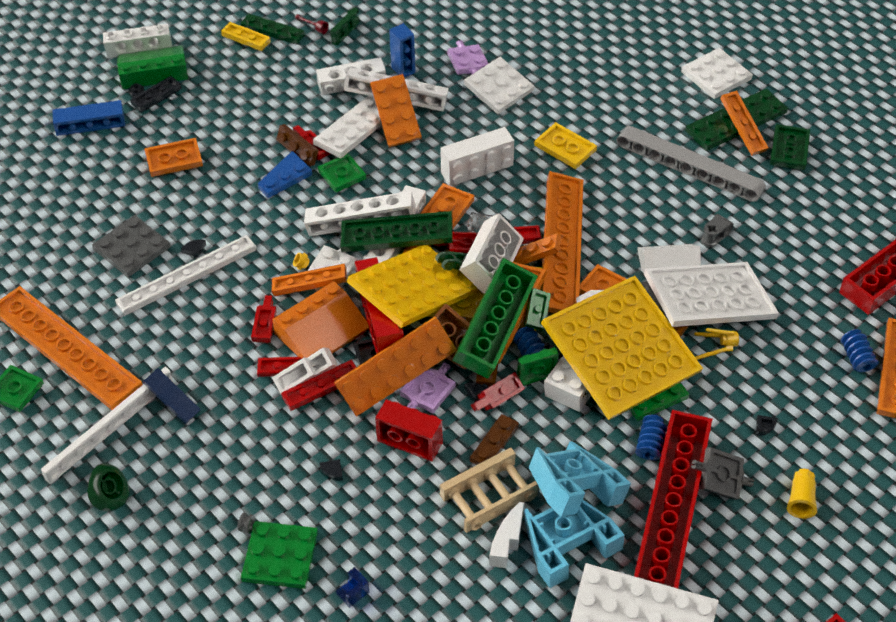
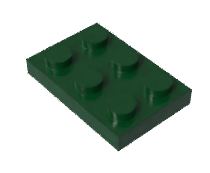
M776 124L770 165L805 170L810 129Z

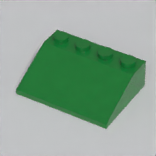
M183 45L118 55L117 65L122 90L130 88L134 83L143 86L156 85L170 76L177 81L189 79Z

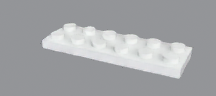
M366 97L313 139V145L339 158L345 156L382 126L374 97Z

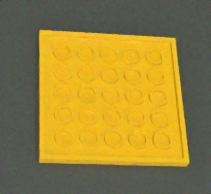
M636 276L630 277L546 317L541 322L608 420L700 373L703 369Z

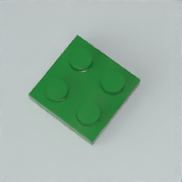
M349 153L342 158L338 157L318 166V172L335 193L366 179L365 172Z
M553 347L519 358L517 376L522 385L525 386L546 379L557 365L558 351Z
M10 365L0 376V404L21 412L43 386V379Z

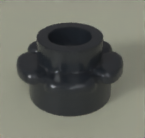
M134 83L128 88V93L132 98L144 91V86L138 83Z

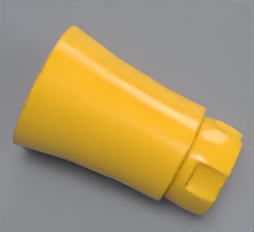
M799 469V471L795 472L787 504L788 513L802 519L811 518L817 513L815 474L809 469Z

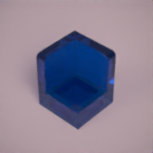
M355 567L348 571L349 581L336 590L337 596L349 608L370 592L369 581Z

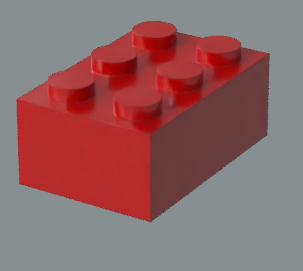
M387 399L375 417L378 442L433 462L443 444L441 419Z

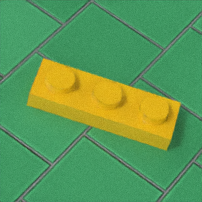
M229 22L221 30L223 37L262 51L271 42L269 36Z

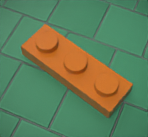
M554 234L521 246L513 262L525 265L558 253L561 237L558 234Z

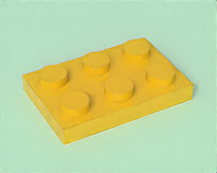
M556 122L534 141V146L574 169H577L597 151L596 144Z

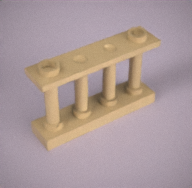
M512 448L440 484V496L443 501L454 499L466 516L464 519V530L466 533L478 530L483 524L511 510L519 502L531 501L538 495L537 482L534 481L528 485L513 466L515 465L516 453ZM507 471L520 489L509 494L496 474ZM489 480L503 499L492 504L478 484ZM468 489L473 491L484 506V509L475 514L460 494Z

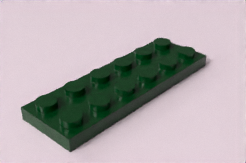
M767 88L742 99L757 127L786 114L788 111V107ZM725 108L686 125L685 129L706 151L740 135Z
M452 211L342 220L341 252L453 243Z

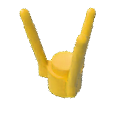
M707 328V332H694L695 336L720 338V344L725 346L724 348L695 356L697 360L722 352L733 351V347H737L739 344L737 331Z

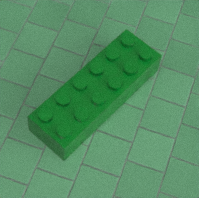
M503 258L483 295L452 361L488 379L496 368L538 276Z

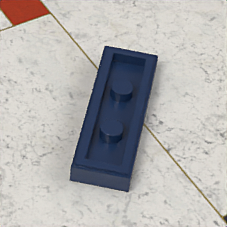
M159 368L143 381V384L185 425L201 411Z

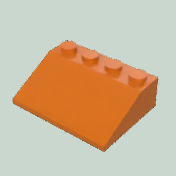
M334 281L273 318L274 334L301 358H307L322 348H329L331 353H334L369 330L364 316L348 294Z

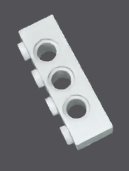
M168 24L103 33V44L107 58L118 57L121 54L172 47Z
M381 57L317 69V83L321 95L344 91L346 74L350 67L386 75Z

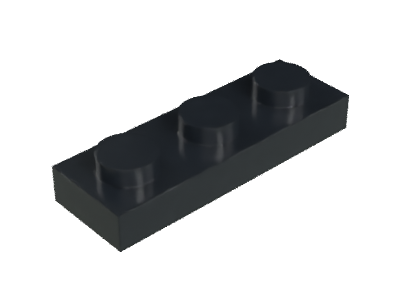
M170 76L131 98L130 102L138 111L143 112L181 90L182 87L176 79Z

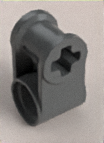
M716 214L704 226L705 233L701 238L702 244L706 247L716 246L731 232L734 223Z

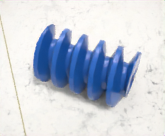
M523 327L516 332L513 338L522 356L538 353L546 349L544 343L541 342V338L538 337V333L533 328Z
M854 329L842 336V345L856 372H867L878 366V360L875 359V353H873L872 347H870L867 336L861 334V330Z
M647 415L643 418L635 451L636 455L642 459L659 460L661 458L667 426L660 416Z

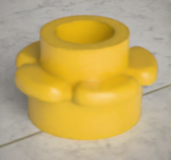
M297 253L294 257L293 265L298 270L306 268L310 261L306 253Z

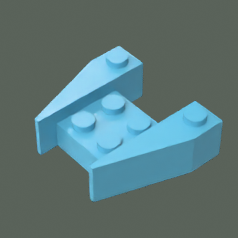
M572 441L569 442L565 451L548 454L540 447H536L529 465V469L547 503L561 517L577 514L585 495L583 491L585 489H590L603 504L609 507L623 504L631 485L618 470Z
M582 500L577 514L563 517L558 515L552 507L534 517L528 509H525V527L537 570L549 588L569 579V564L562 555L591 540L605 559L623 550L624 534L610 517Z

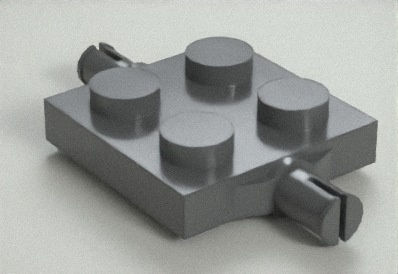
M710 447L705 449L703 463L697 460L692 462V469L702 471L701 490L732 500H738L742 485L748 487L754 485V483H751L754 482V479L744 476V458Z

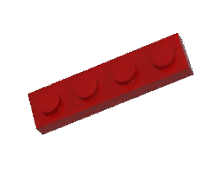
M349 360L281 392L282 399L290 411H293L337 390L338 388L334 382L355 369L356 365L352 360Z

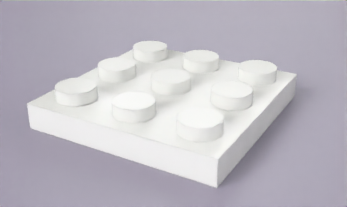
M717 48L682 66L681 69L683 74L713 99L752 80L753 76L752 73L721 48Z
M502 57L495 59L464 79V85L497 114L533 92L535 87Z

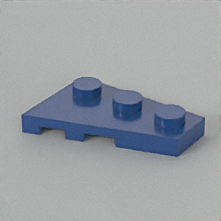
M291 151L258 183V188L267 198H270L312 176V170L294 151Z

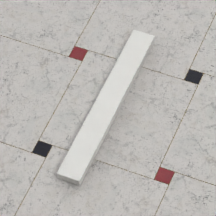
M245 235L115 299V302L124 316L256 251V245Z
M164 367L161 371L173 382L170 370ZM143 384L41 468L45 481L52 484L154 399L156 395Z

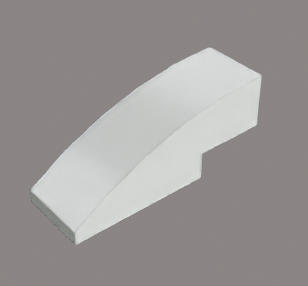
M322 348L311 356L302 358L272 377L281 394V392L338 366L330 349Z
M519 502L509 512L497 530L489 554V566L506 568L509 549L518 551L524 502Z

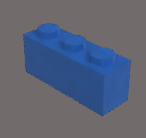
M403 23L389 29L391 68L398 75L403 74L405 78L416 73L414 34Z

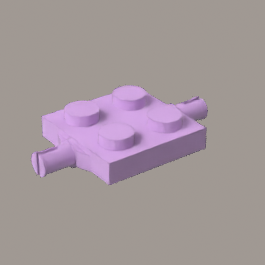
M458 40L456 42L458 47L448 49L447 54L457 75H472L488 65L479 44L465 46L462 40Z
M443 363L439 370L430 368L405 384L400 390V396L410 401L407 407L415 409L421 407L433 414L456 387V382L445 375L450 369V365Z

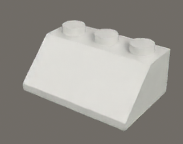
M695 244L638 247L641 269L644 272L646 268L701 265L700 246Z

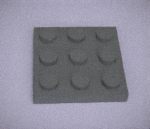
M134 215L93 243L92 247L94 251L126 277H130L168 250L171 245L168 240Z

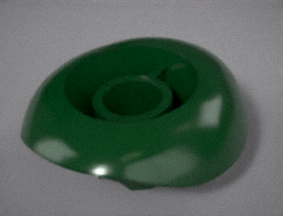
M101 463L91 472L87 494L90 503L95 508L101 511H113L126 503L130 489L125 475L119 468L111 464Z

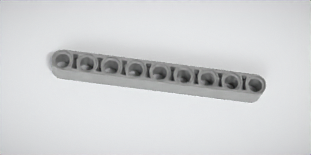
M632 126L625 127L616 139L618 145L628 151L752 202L757 201L766 188L765 182L757 177Z

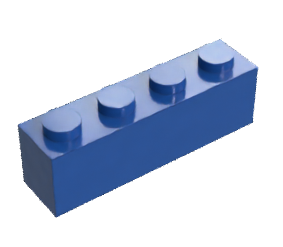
M121 100L52 110L53 126L57 136L125 126V115Z

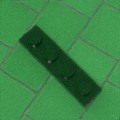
M249 13L241 22V26L296 45L305 36V30Z

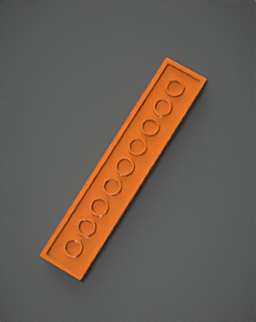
M549 171L547 176L544 238L558 234L561 237V244L558 253L544 257L542 260V269L547 271V276L541 286V291L551 294L548 312L555 314L576 304V298L579 297L583 179Z
M21 286L0 299V320L111 410L143 385L141 380Z

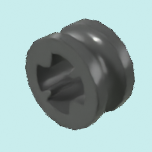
M243 512L238 521V531L242 532L245 530V533L249 534L253 529L255 516L252 514L248 516L247 513Z

